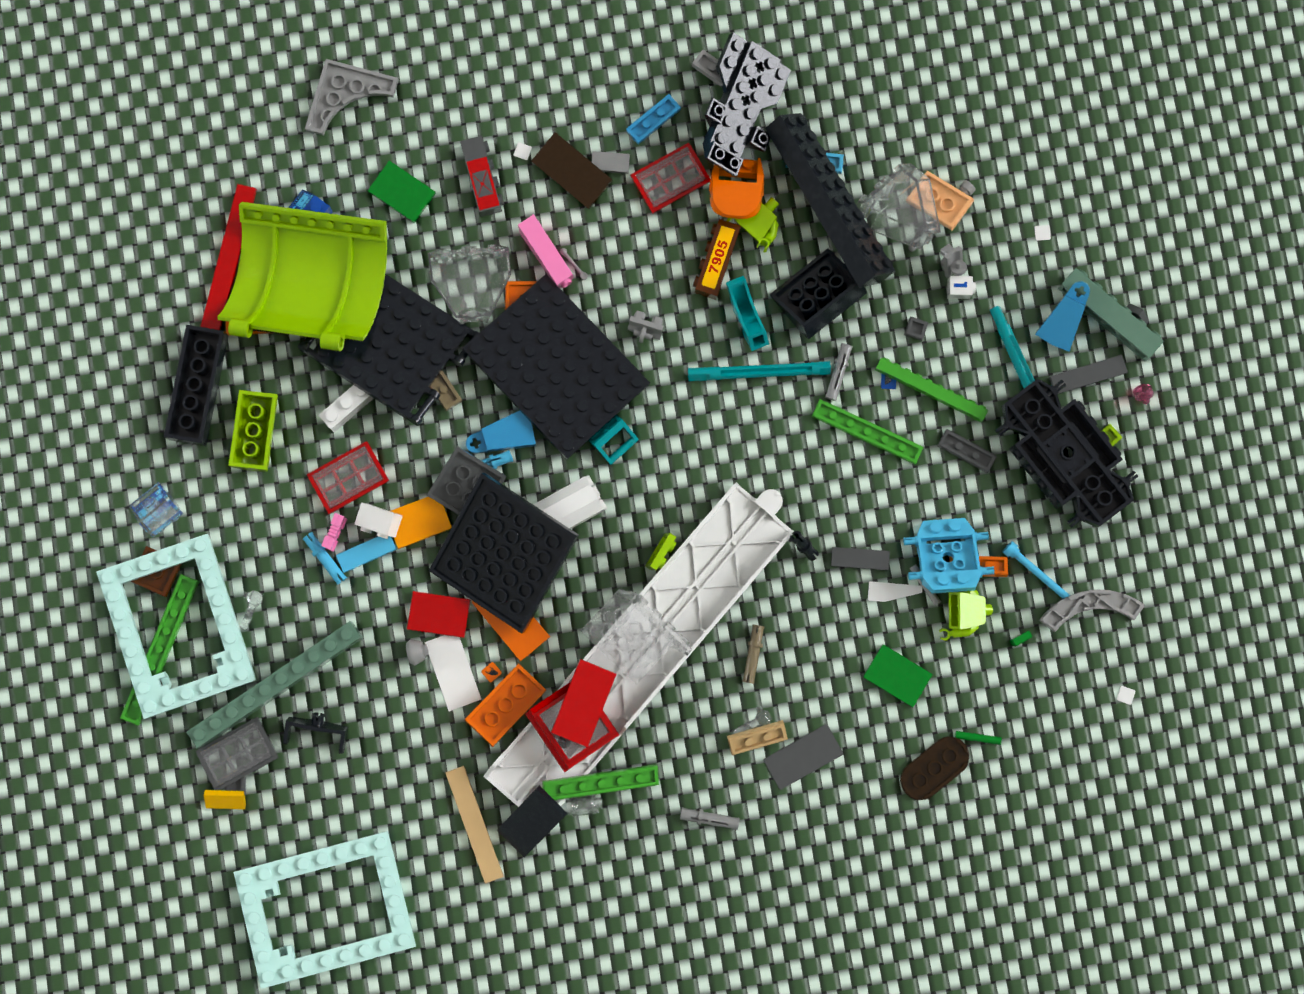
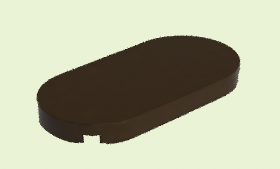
M943 737L937 740L903 769L900 776V784L904 793L915 800L931 798L966 769L969 762L968 747L962 740L955 737Z

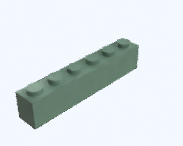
M1075 268L1058 289L1063 294H1066L1075 282H1086L1090 287V294L1084 311L1143 361H1147L1164 342L1161 339V335L1154 330L1151 331L1142 319H1137L1133 316L1132 311L1128 307L1121 306L1115 296L1103 291V287L1099 283L1091 281L1085 271ZM1081 286L1080 288H1075V290L1077 291V296L1086 293L1083 291V286Z

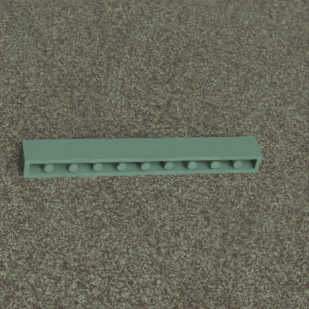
M349 621L186 733L196 748L206 746L362 640L363 636L355 624Z

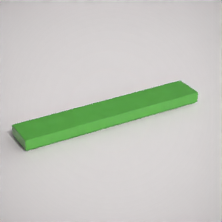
M819 399L811 416L914 465L917 463L924 448Z
M656 764L542 781V788L554 800L659 785L658 767Z

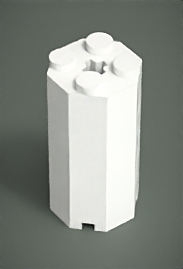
M589 475L533 504L570 529L607 509Z

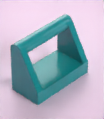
M616 415L589 442L612 465L639 439L623 419ZM623 428L630 438L613 454L608 456L601 447Z

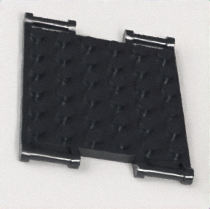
M385 274L379 308L373 325L364 341L344 339L342 351L321 349L319 342L313 350L309 346L316 338L307 337L297 347L300 351L416 426H419L428 409L441 396L439 392L429 387L449 360L459 367L464 365L468 355L463 350L459 356L454 353L467 336L471 338V341L479 332L472 330ZM424 394L429 396L418 412L412 414L411 412Z

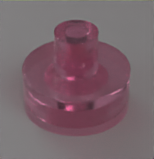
M1150 384L1139 385L1133 390L1135 399L1142 401L1143 404H1148L1150 398L1154 395Z

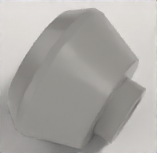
M412 639L406 643L409 663L415 666L426 659V656H428L427 644Z

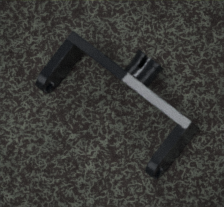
M318 712L312 713V719L288 717L286 720L283 744L287 745L289 743L291 727L295 726L312 731L341 734L339 754L344 753L348 732L347 726L325 722V715L320 713V716H318Z

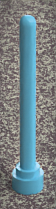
M1013 541L1004 548L1003 554L1018 560L1062 599L1069 596L1064 589L1019 552L1020 549L1017 548L1018 545Z

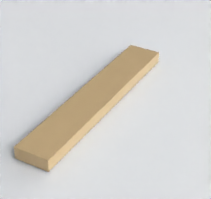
M461 766L445 772L485 884L504 877L465 767Z

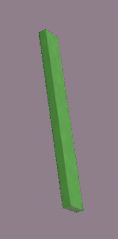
M182 574L179 575L146 654L152 676L162 672L199 584V581ZM132 688L120 719L140 725L143 716L134 688Z

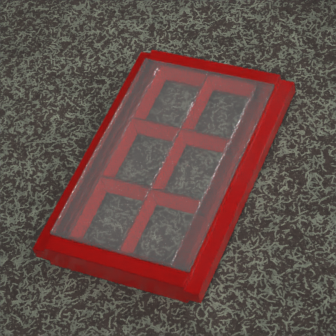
M689 143L630 175L652 214L708 184L711 180Z
M368 441L307 474L328 514L337 511L389 482Z

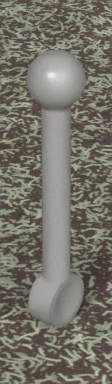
M562 248L560 254L568 259L580 274V278L586 280L588 277L587 273L583 272L567 254V249Z

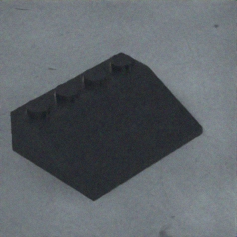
M826 249L773 291L770 296L796 328L807 339H810L867 294L865 287L859 288L846 264L833 252Z

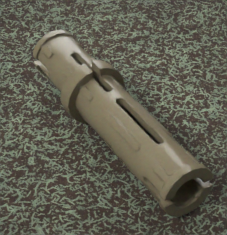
M752 625L751 639L747 644L749 645L742 680V682L752 684L755 683L760 648L763 647L761 642L765 628L764 626L758 627V625Z

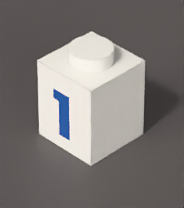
M950 276L947 280V299H970L976 292V282H973V276Z

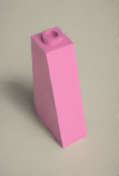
M533 214L518 224L520 235L557 287L565 288L572 283L573 274Z

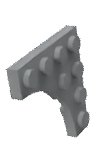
M326 59L305 130L324 136L333 117L348 104L370 96L394 98L399 79Z

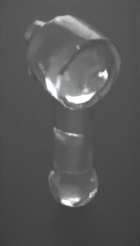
M255 590L244 592L243 594L249 605L240 624L242 630L248 629L255 608L263 601V594Z
M760 706L756 708L757 714L755 719L734 729L733 733L736 734L750 730L758 725H767L772 720V717L767 710H763Z

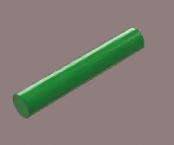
M962 731L955 732V738L998 745H1001L1002 738L997 736Z

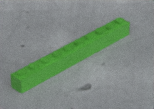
M884 357L879 360L875 368L876 371L979 422L984 420L988 412L985 406H979L975 404V401L967 400L963 395H957L950 389L946 390L942 385H936L932 383V380L924 379L922 375L914 374L910 369H904L898 363L890 362L888 358Z

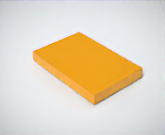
M425 497L391 510V512L403 515L397 535L394 537L398 549L446 532L452 528L445 507L430 497Z

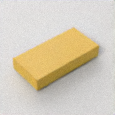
M205 790L204 792L206 808L245 809L246 807L244 791Z

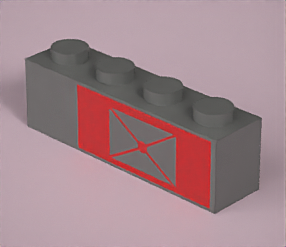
M482 136L460 141L480 217L502 212L501 206L504 205L502 194H497L496 188L499 187L497 176L493 177L491 170L495 169L492 158L488 159L487 152H490L488 142H483Z

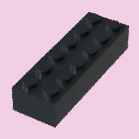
M186 325L164 432L166 439L207 446L229 336L225 331Z

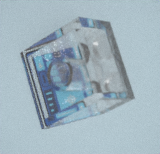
M160 482L129 505L138 523L153 538L157 534L162 533L168 525L177 521L183 514L179 505Z

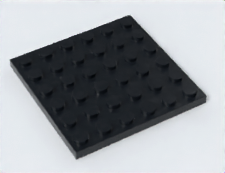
M481 473L428 571L522 634L526 631L579 534L486 473Z

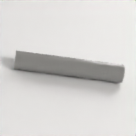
M916 564L909 568L911 572H920ZM917 579L935 606L939 604L941 600L937 594L931 593L922 585L920 579Z

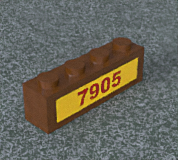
M719 219L718 224H713L711 234L714 236L712 241L707 242L705 252L708 253L706 259L702 258L699 269L702 270L700 277L696 276L693 287H696V294L714 300L717 299L740 232V225Z

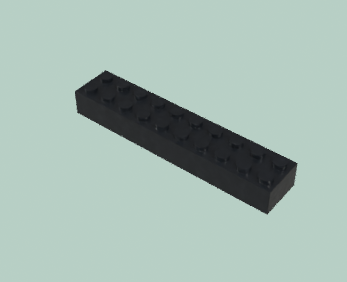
M801 113L779 115L765 129L859 288L880 284L895 272L893 264L884 253L882 245L875 238L872 228L868 226L864 219L863 213L856 206L853 196L847 191L844 181L835 171V166L828 159L825 149L821 147L816 134L810 129L807 119Z

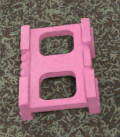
M337 513L334 514L331 521L333 525L330 526L331 529L327 533L328 536L325 535L322 547L333 552L335 551L338 543L337 538L340 536L341 529H344L347 518Z

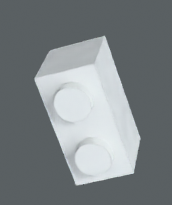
M361 502L355 525L360 526L361 531L367 533L375 531L378 532V537L388 539V536L396 537L403 515Z

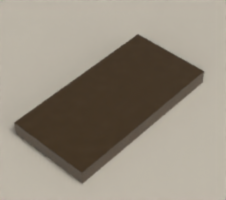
M556 132L531 160L532 163L588 209L592 207L613 181Z

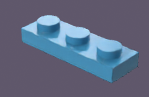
M668 94L626 128V132L639 145L678 113L681 107Z

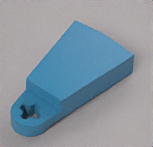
M1084 281L1075 282L1039 327L1035 335L1053 346L1070 351L1090 294L1089 285ZM1081 286H1083V291L1086 293L1077 296V291L1075 290V288H1080Z
M520 410L482 428L481 431L470 435L466 440V447L473 454L536 446L532 424ZM473 439H476L477 442L481 441L478 449L470 446L473 443Z

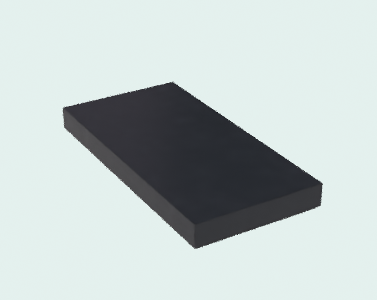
M539 785L497 831L525 858L568 813Z

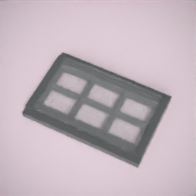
M258 717L196 751L215 790H222L279 758Z

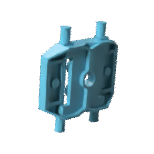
M965 518L923 521L917 536L903 537L904 546L915 545L917 547L920 572H908V579H920L922 585L931 593L975 591L983 575H994V566H980L977 540H989L988 532H975ZM964 539V541L927 544V541ZM946 555L951 556L953 561L946 562L943 560V557Z

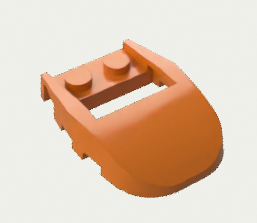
M758 158V160L744 159L736 176L738 178L757 179L756 183L719 180V176H735L714 164L709 185L710 204L713 211L726 218L748 219L757 215L762 205V197L764 196V172L761 158Z

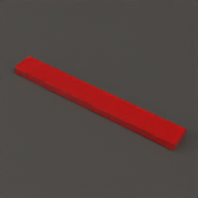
M237 184L201 327L221 330L223 321L218 320L217 316L222 312L230 297L241 254L242 222H240L239 204L241 202L254 203L257 189L254 187Z

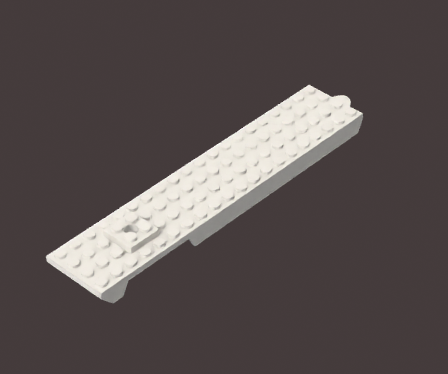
M736 482L585 656L584 661L617 674L603 711L619 733L618 737L564 773L531 722H529L483 777L519 807L539 785L542 787V781L589 774L790 539V535H793L794 531L775 515L783 503L781 494L776 490L768 489L762 492L756 499ZM576 668L567 677V679L560 686V688L571 682ZM564 699L540 714L550 732ZM598 720L589 746L608 733L600 720ZM552 734V735L554 736V738L556 739V741L558 742V739H559L560 737L557 736V735ZM571 742L568 748H562V750L570 759L586 747ZM560 799L555 801L560 806H562L567 799Z

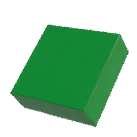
M1029 630L1009 640L1012 647H1016L1032 638V634Z

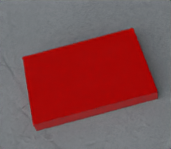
M413 591L407 630L465 638L471 600Z

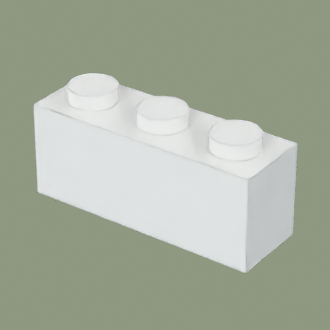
M353 385L318 416L335 433L374 398Z

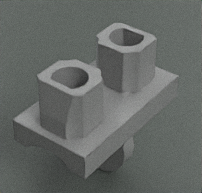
M947 244L940 249V254L944 257L941 260V265L944 267L947 279L952 274L961 276L966 273L967 264L963 261V253L960 246L953 248L950 244Z
M637 310L634 316L630 317L627 330L634 332L633 335L639 336L640 343H643L644 338L660 340L663 331V319L655 316L651 322L646 321V314Z

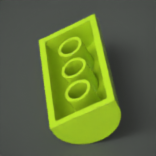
M239 390L228 466L249 471H268L278 400L277 394Z

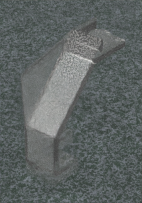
M911 163L899 164L893 169L894 173L888 179L886 177L881 179L873 186L875 190L868 196L864 194L858 200L856 206L863 213L865 221L872 228L873 232L921 250L923 245L928 244L932 240L934 233H941L930 178Z
M493 244L488 245V248L466 246L461 247L459 250L450 251V248H441L429 252L431 281L460 325L477 321L488 323L511 276L509 247Z

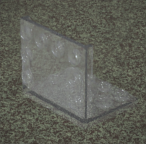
M620 588L581 629V632L637 685L670 648L687 656L692 649L688 646L690 642L683 635L675 633L677 629L670 622L665 623L661 619L662 614L655 608L651 610L647 606L649 602L641 594L638 595L631 590L628 592Z

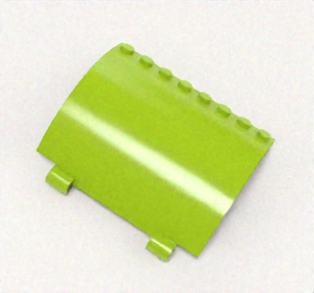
M241 202L239 204L240 222H242V244L239 268L231 295L224 309L217 316L218 320L229 322V335L250 338L253 329L319 338L321 349L342 351L344 339L364 341L375 320L384 286L387 263V221Z

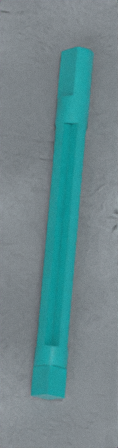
M996 306L990 309V312L1023 388H1026L1035 381L1001 307Z
M830 361L795 364L688 368V381L830 375L831 364Z

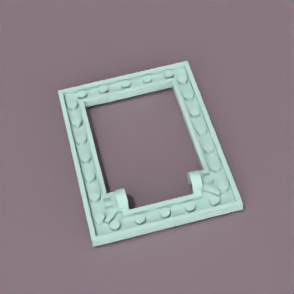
M204 534L96 571L143 719L256 681L209 534ZM195 559L225 651L212 655L213 660L217 661L218 667L216 669L218 673L171 689V681L165 671L153 676L151 674L123 584Z
M388 831L233 872L261 989L416 947ZM374 856L392 932L298 958L295 956L293 945L273 950L262 899L281 894L278 884L279 880Z

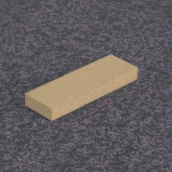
M783 720L727 736L732 755L788 740Z

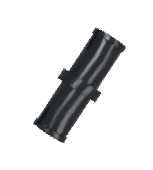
M794 531L792 534L796 538L790 535V540L797 546V550L800 553H804L811 561L817 559L813 553L819 556V552L812 546V542L805 538L801 532Z

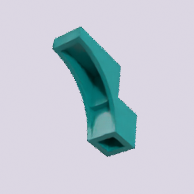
M741 276L726 282L733 311L741 324L744 338L751 351L769 345L766 330L754 306L745 277Z

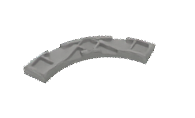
M1087 590L1069 595L1058 601L1042 615L1039 621L1053 632H1056L1064 622L1077 613L1092 609L1112 610L1131 620H1135L1145 604L1129 595L1116 591Z

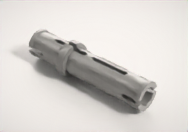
M841 343L838 357L834 361L835 367L825 396L826 399L837 401L846 367L849 366L848 360L853 348L851 345Z
M682 807L680 820L697 822V825L702 823L738 830L740 820L739 817L703 812V809L698 811Z

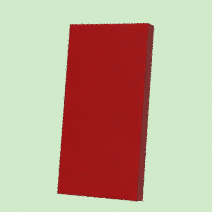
M580 659L550 733L588 748L617 674Z

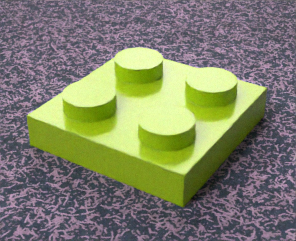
M665 533L645 567L650 570L661 569L667 560L664 558L665 555L671 552L677 543L675 542L676 536L671 533Z

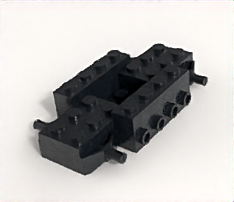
M1036 379L1001 406L1004 424L996 429L995 432L998 433V436H1001L1006 431L1012 430L1025 436L1009 448V450L1056 509L1073 498L1076 514L1067 521L1071 528L1080 521L1096 528L1100 527L1134 501L1130 483L1138 478V475H1134L1136 472L1132 471L1126 477H1122L1110 470L1123 460L1122 454L1117 447H1113L1110 444L1108 435L1104 431L1101 432L1099 430L1096 420L1092 416H1088L1084 405L1080 401L1074 399L1061 409L1058 393L1066 387L1065 383L1061 385L1064 382L1063 380H1060L1054 386H1050L1042 380ZM1064 448L1072 449L1073 455L1071 458L1064 456Z

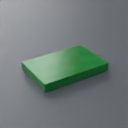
M390 160L367 190L370 194L413 223L416 222L436 194L434 190Z
M882 644L863 678L913 708L933 674Z

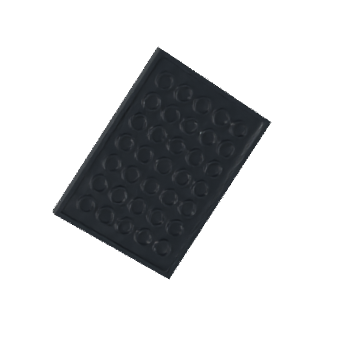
M547 274L462 348L469 358L566 460L650 385V382L575 303L557 287Z

